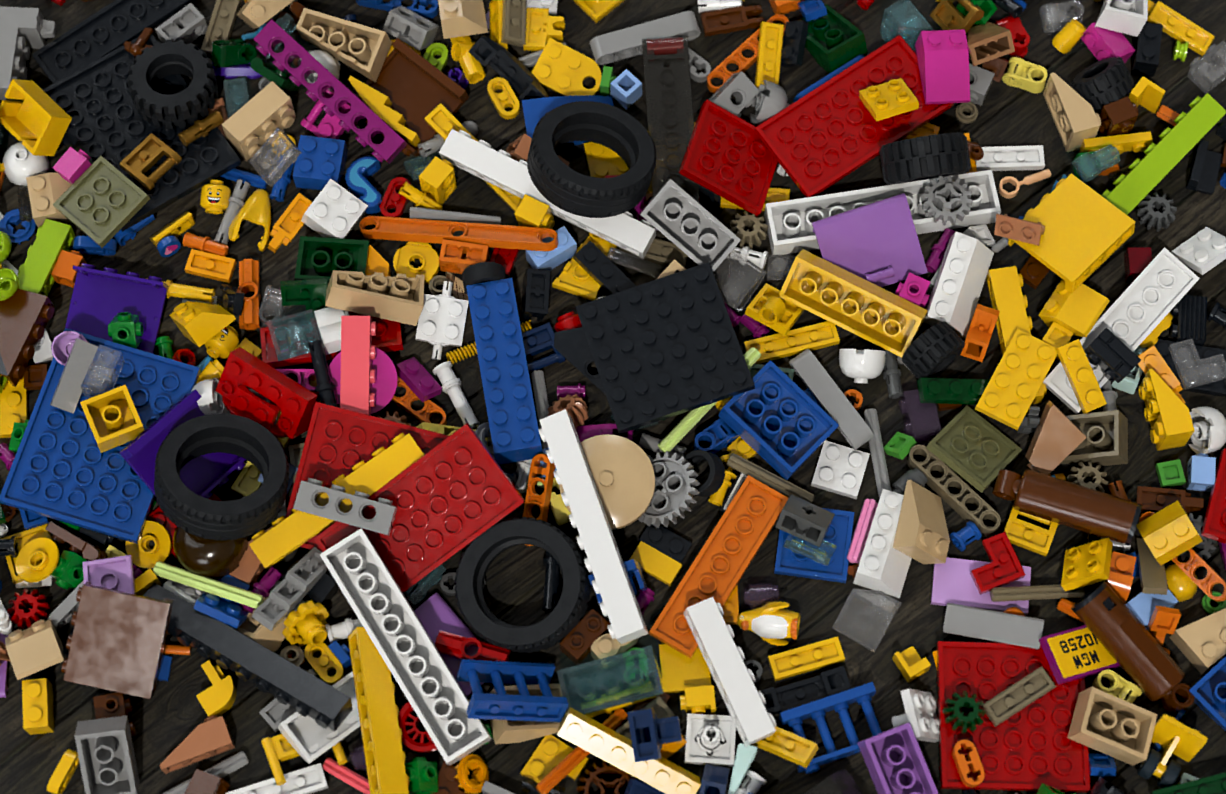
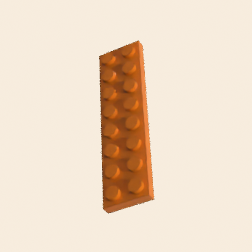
M748 475L650 629L649 635L691 659L698 645L684 617L685 609L711 597L714 598L715 602H719L722 608L724 607L780 517L782 509L789 498Z

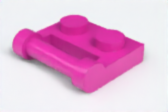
M330 88L324 92V98L327 99L334 95V91ZM318 100L307 118L304 117L300 124L317 137L339 139L345 129L338 124L341 119L335 114L331 117L326 113L318 126L314 124L324 106ZM343 104L340 109L341 113H348L351 109V104Z

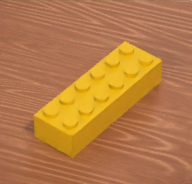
M804 249L795 257L778 297L901 358L915 340L928 310Z

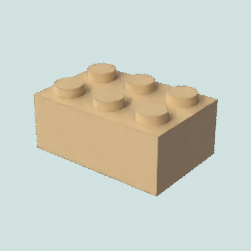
M271 81L222 124L228 143L246 162L251 157H256L267 143H272L283 129L289 128L294 123L296 115L291 98Z
M1090 687L1078 695L1067 738L1133 766L1147 760L1158 714L1097 688Z

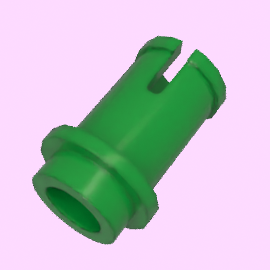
M170 336L158 337L155 347L158 348L159 356L172 359L173 350L171 345L173 340H170Z

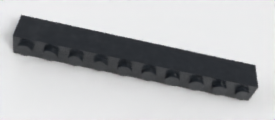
M153 583L143 595L144 597L163 600L164 598L174 600L167 635L175 636L186 647L190 645L195 648L201 656L212 658L221 668L225 670L229 668L234 671L241 680L251 681L260 691L271 693L280 703L284 705L288 703L302 716H310L322 728L326 729L328 727L336 731L352 711L351 697L223 622L193 609L194 605L160 585Z

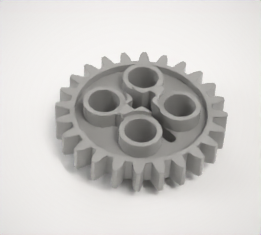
M666 451L663 457V455L657 452L656 459H653L650 455L648 456L655 474L654 496L650 504L651 506L648 507L638 520L640 522L644 521L649 527L652 524L659 528L660 524L668 527L669 520L677 524L676 517L680 516L684 519L685 515L683 512L685 510L692 511L689 504L697 503L692 497L700 493L694 488L700 485V482L695 479L698 473L693 470L694 466L683 456L680 457L677 453L671 455Z

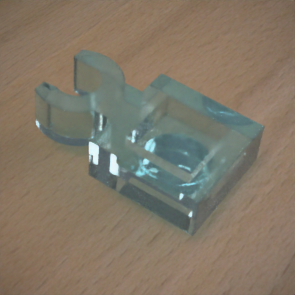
M439 151L433 153L428 158L418 156L404 161L405 170L413 181L419 179V175L435 156L441 159Z

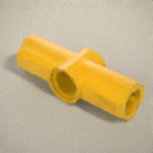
M470 35L450 38L452 43V59L460 62L466 80H468L469 84H476L482 81L486 76L482 64L468 52L476 42H472Z

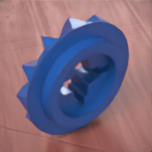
M11 210L0 221V231L7 233L12 243L20 244L25 240L29 241L32 234H35V227L37 225L32 214L26 210ZM19 223H21L24 229H18L17 232H15L13 226H18Z

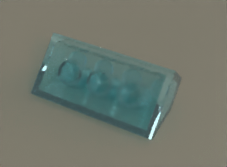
M652 645L557 671L562 696L566 697L569 703L566 713L569 707L582 714H588L664 693L661 672L656 652Z

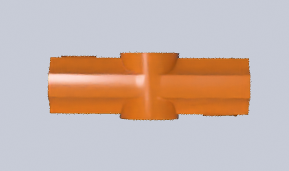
M244 259L239 261L238 289L245 294L254 292V295L244 297L242 314L239 316V328L250 331L260 328V263L258 260Z

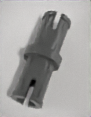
M886 350V361L882 375L887 383L888 397L896 399L904 395L900 379L902 374L901 370L898 369L896 355Z

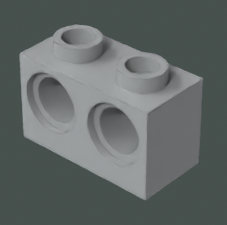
M190 3L157 27L156 32L161 43H165V40L173 39V42L183 40L189 45V43L194 42L205 34L208 26L205 17Z
M399 6L389 11L383 30L420 51L433 43L439 26L406 7Z

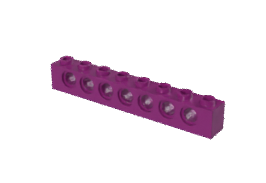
M272 19L255 36L254 40L258 43L255 48L265 57L270 54L275 59L272 63L282 72L286 69L291 74L289 79L298 87L301 84L308 89L305 93L314 102L319 99L324 104L322 109L331 117L334 114L341 120L338 124L347 132L352 129L357 134L355 139L364 147L369 145L374 150L371 154L381 163L385 160L390 164L406 147L407 142ZM279 43H284V50L280 53H275V46ZM300 58V66L291 68L292 60ZM312 73H317L318 78L316 82L308 83V76ZM328 88H333L334 95L328 99L324 98V92ZM345 103L351 104L350 111L342 114L340 111L341 106ZM362 118L367 119V126L363 129H358L357 122ZM384 134V141L381 144H374L375 135Z

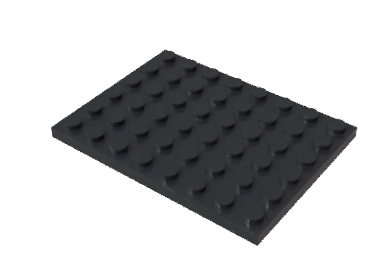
M152 34L146 41L143 48H145L146 45L153 46V44L157 42V40L154 38ZM136 38V39H134V40H132V41H130V42H131L132 44H134L138 38ZM124 45L43 89L72 118L62 139V143L67 150L70 147L77 152L80 149L91 157L89 160L91 164L102 156L150 197V200L121 228L122 232L209 183L210 180H214L241 165L240 158L218 127L209 131L206 137L201 136L188 146H185L179 139L178 134L194 124H186L187 127L185 128L175 126L174 129H166L164 125L162 128L154 126L153 121L148 123L143 119L142 115H139L133 104L127 84L128 70L130 65H134L133 60L136 56L126 51ZM173 74L162 78L153 90L160 94L172 95L185 90L188 85L180 74ZM152 133L177 152L182 161L178 165L174 164L154 184L155 187L148 191L141 183L125 172L119 163ZM164 155L144 175L147 177L151 175L168 157Z

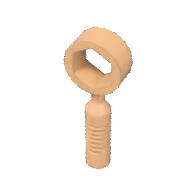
M1045 169L1028 175L1021 181L1011 176L1004 177L999 183L998 191L1004 198H1013L1018 194L1021 185H1030L1050 178L1051 172L1049 169ZM1010 182L1015 186V191L1008 193L1002 186Z

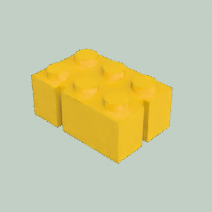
M12 79L5 97L7 99L24 101L2 100L0 104V123L18 141H23L22 145L33 155L54 156L72 118L34 81Z

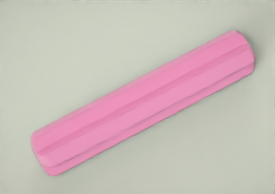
M874 499L864 500L847 554V559L850 563L858 564L861 560L878 506Z

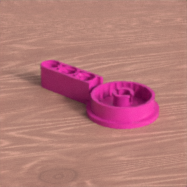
M376 348V359H372V369L376 370V382L371 384V393H375L376 402L375 407H371V414L382 410L390 403L395 395L398 384L394 363L386 353ZM341 352L335 356L328 366L331 382L336 385L335 396L337 404H340ZM276 369L287 377L291 374L297 375L300 385L311 392H315L316 387H312L309 382L311 376L315 374L314 369Z

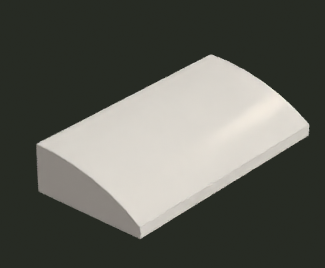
M353 671L332 686L351 697L352 711L336 731L328 727L326 729L322 728L316 723L315 719L308 715L306 717L302 716L298 712L292 714L278 726L282 735L308 764L360 727Z

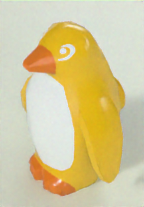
M771 602L762 607L741 612L737 618V623L742 630L751 631L759 635L771 645L785 646L789 643L785 638H792L794 640L798 638L801 615L800 613L784 609L789 607L787 602Z

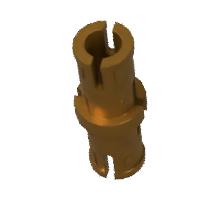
M216 110L201 121L199 119L196 120L193 126L179 133L178 137L183 145L188 146L201 136L206 137L209 131L223 124V117Z

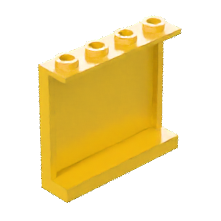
M1071 173L1066 179L1062 178L1057 183L1055 189L1050 194L1046 193L1041 198L1040 203L1034 209H1029L1023 220L1034 223L1041 222L1045 226L1044 234L1040 238V245L1009 238L1008 245L1012 246L1014 243H1017L1065 281L1064 288L1072 294L1134 234L1135 221Z

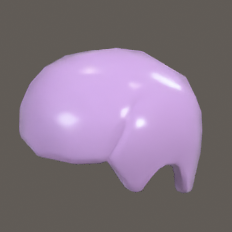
M63 331L54 338L51 350L53 357L58 363L66 365L76 338L88 342L82 334L75 331Z

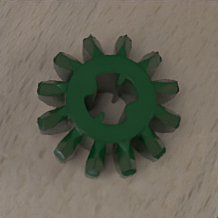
M965 690L961 696L955 692L952 694V699L948 698L945 701L948 707L943 709V713L950 715L945 719V723L953 722L952 730L955 731L960 726L961 733L965 734L967 729L974 732L977 729L976 725H982L983 720L981 717L986 714V711L979 709L984 704L983 701H974L977 697L975 693L969 698ZM961 708H965V712L968 711L969 714L963 716V712L960 713Z

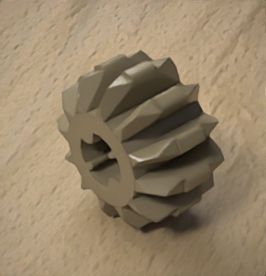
M745 210L744 216L737 213L735 220L730 221L731 229L729 230L741 239L740 248L748 245L750 249H753V244L760 247L761 240H766L767 234L765 232L768 231V225L763 224L765 220L763 216L757 218L755 214L749 215L748 211Z
M1081 461L1077 464V467L1073 466L1070 469L1071 474L1066 479L1068 482L1105 492L1104 487H1107L1108 481L1104 478L1107 476V473L1099 472L1100 464L1092 467V461H1088L1085 466ZM1088 478L1091 482L1085 483L1084 481Z

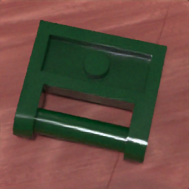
M257 57L251 60L250 66L254 71L269 81H273L280 88L297 93L300 86L298 87L289 79L291 74L286 71L282 72L273 63H265L261 58Z

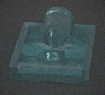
M312 309L267 321L278 361L310 353L308 343L322 340Z

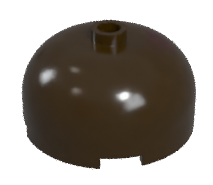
M176 527L173 536V549L176 558L187 571L212 579H219L232 573L239 566L238 563L242 559L245 550L247 551L248 536L234 540H211L192 535Z

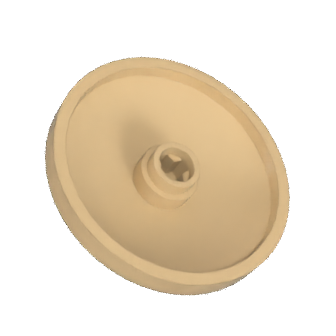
M606 434L582 441L581 445L611 529L617 530L631 525L646 512L654 496L655 474L649 457L636 443L622 436ZM561 484L559 485L560 494L564 492L563 486ZM567 506L566 508L572 514L570 506Z

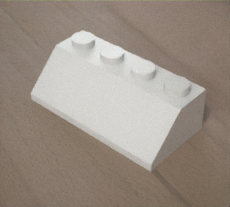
M957 231L951 236L926 307L928 312L923 321L924 324L933 326L945 321L958 336L966 338L994 252L976 238Z
M883 489L853 584L900 598L912 559L893 548L904 495Z

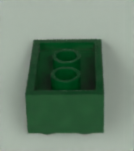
M825 4L827 15L808 21L809 26L805 47L816 62L830 74L855 57L868 55L864 33ZM802 17V18H800L799 20H797V21H801V20L806 21V20L804 19V17Z
M300 236L295 280L327 279L329 284L333 270L363 272L366 275L370 242L368 240Z

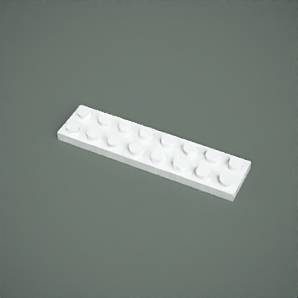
M1164 247L1100 317L1088 336L1080 339L1083 349L1085 350L1107 328L1134 352L1200 278ZM1060 361L1043 383L1046 385V388L1074 413L1078 414L1081 407ZM1090 363L1101 388L1108 379L1104 376V370L1098 364L1095 366Z

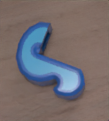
M364 156L354 161L346 170L345 175L349 192L368 205L365 211L367 214L380 212L382 201L381 194L367 180L381 168L379 160L373 156Z

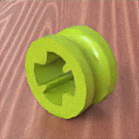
M1176 40L1173 60L1179 58L1181 62L1185 61L1188 42L1182 44L1180 40Z

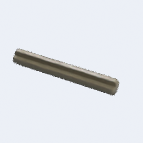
M732 453L727 461V466L746 476L750 475L787 497H790L792 494L809 503H812L814 500V494L735 453Z
M1061 584L995 587L990 591L993 602L1081 598L1085 594L1084 586L1065 592Z

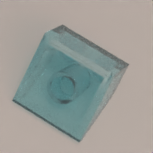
M899 0L884 10L880 34L886 42L901 35L910 48L916 51L915 43L920 32L933 31V28L910 0Z

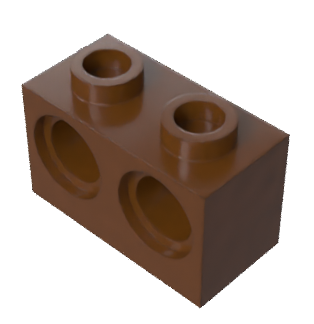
M592 608L559 643L560 651L579 666L591 653V646L594 641L600 636L609 633L607 625H610V623Z

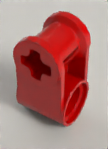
M1010 15L994 22V24L1011 31L1015 52L1009 53V55L1018 58L1025 57L1028 52L1027 46L1030 43V36L1023 27L1020 18H1013Z

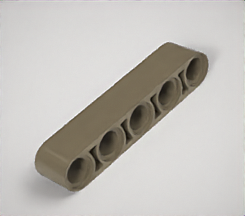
M915 445L912 447L907 459L908 467L911 470L918 468L922 471L928 480L926 484L966 522L972 521L980 530L982 536H993L1000 526V515L943 461L931 453L926 446ZM921 455L925 461L917 462L913 456ZM938 471L942 477L934 478L930 472ZM949 487H955V488H957L958 491H959V494H956V495L951 494V493L948 491V488H949ZM972 503L976 506L977 510L970 511L966 508L965 504ZM983 520H991L994 523V527L985 526Z

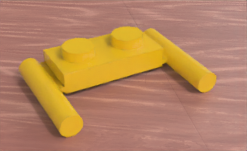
M282 734L272 738H264L261 742L276 784L283 785L286 783V779L279 760L283 762L300 755ZM341 742L334 745L332 749L338 765L346 764L348 760Z

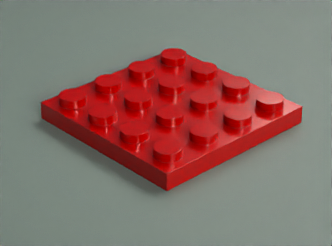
M707 99L702 104L679 174L758 216L762 212L778 161L754 132V125Z

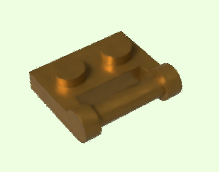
M941 0L930 14V17L943 30L965 29V33H967L973 24L984 16V11L979 6H975L970 0H957L969 12L966 17L952 4L955 0Z
M151 133L119 164L125 172L141 183L146 190L151 191L155 187L154 184L174 164L178 165L182 158L177 152ZM164 155L168 157L148 177L144 175Z

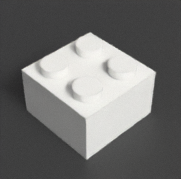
M330 179L306 210L301 222L323 238L345 239L363 216L368 205Z

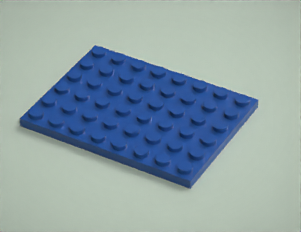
M67 328L64 329V331H74ZM78 332L85 337L88 343L100 348L75 412L72 414L50 405L65 367L53 357L1 491L0 503L138 544L155 495L119 453L132 441L101 453L80 402L126 384L144 430H146L186 394L191 392L197 382L200 368Z

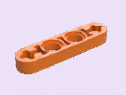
M537 454L532 459L523 517L534 518L531 509L534 505H537L541 513L535 519L547 522L554 479L553 472L555 471V464L550 463L547 454ZM540 461L547 463V467L543 468V466H540ZM538 474L546 475V478H544V477H537V475H538ZM539 481L544 485V492L541 495L535 491V485Z

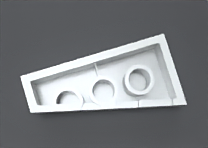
M1104 0L1095 27L1138 37L1148 20V0Z

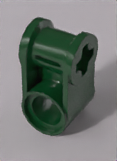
M243 39L216 40L212 42V64L215 67L224 68L232 65L251 63L253 58H256L257 52L255 47L247 44Z

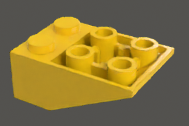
M1149 369L1138 387L1140 399L1144 400L1145 419L1151 425V442L1156 444L1157 451L1185 446L1195 431L1189 408L1153 369Z

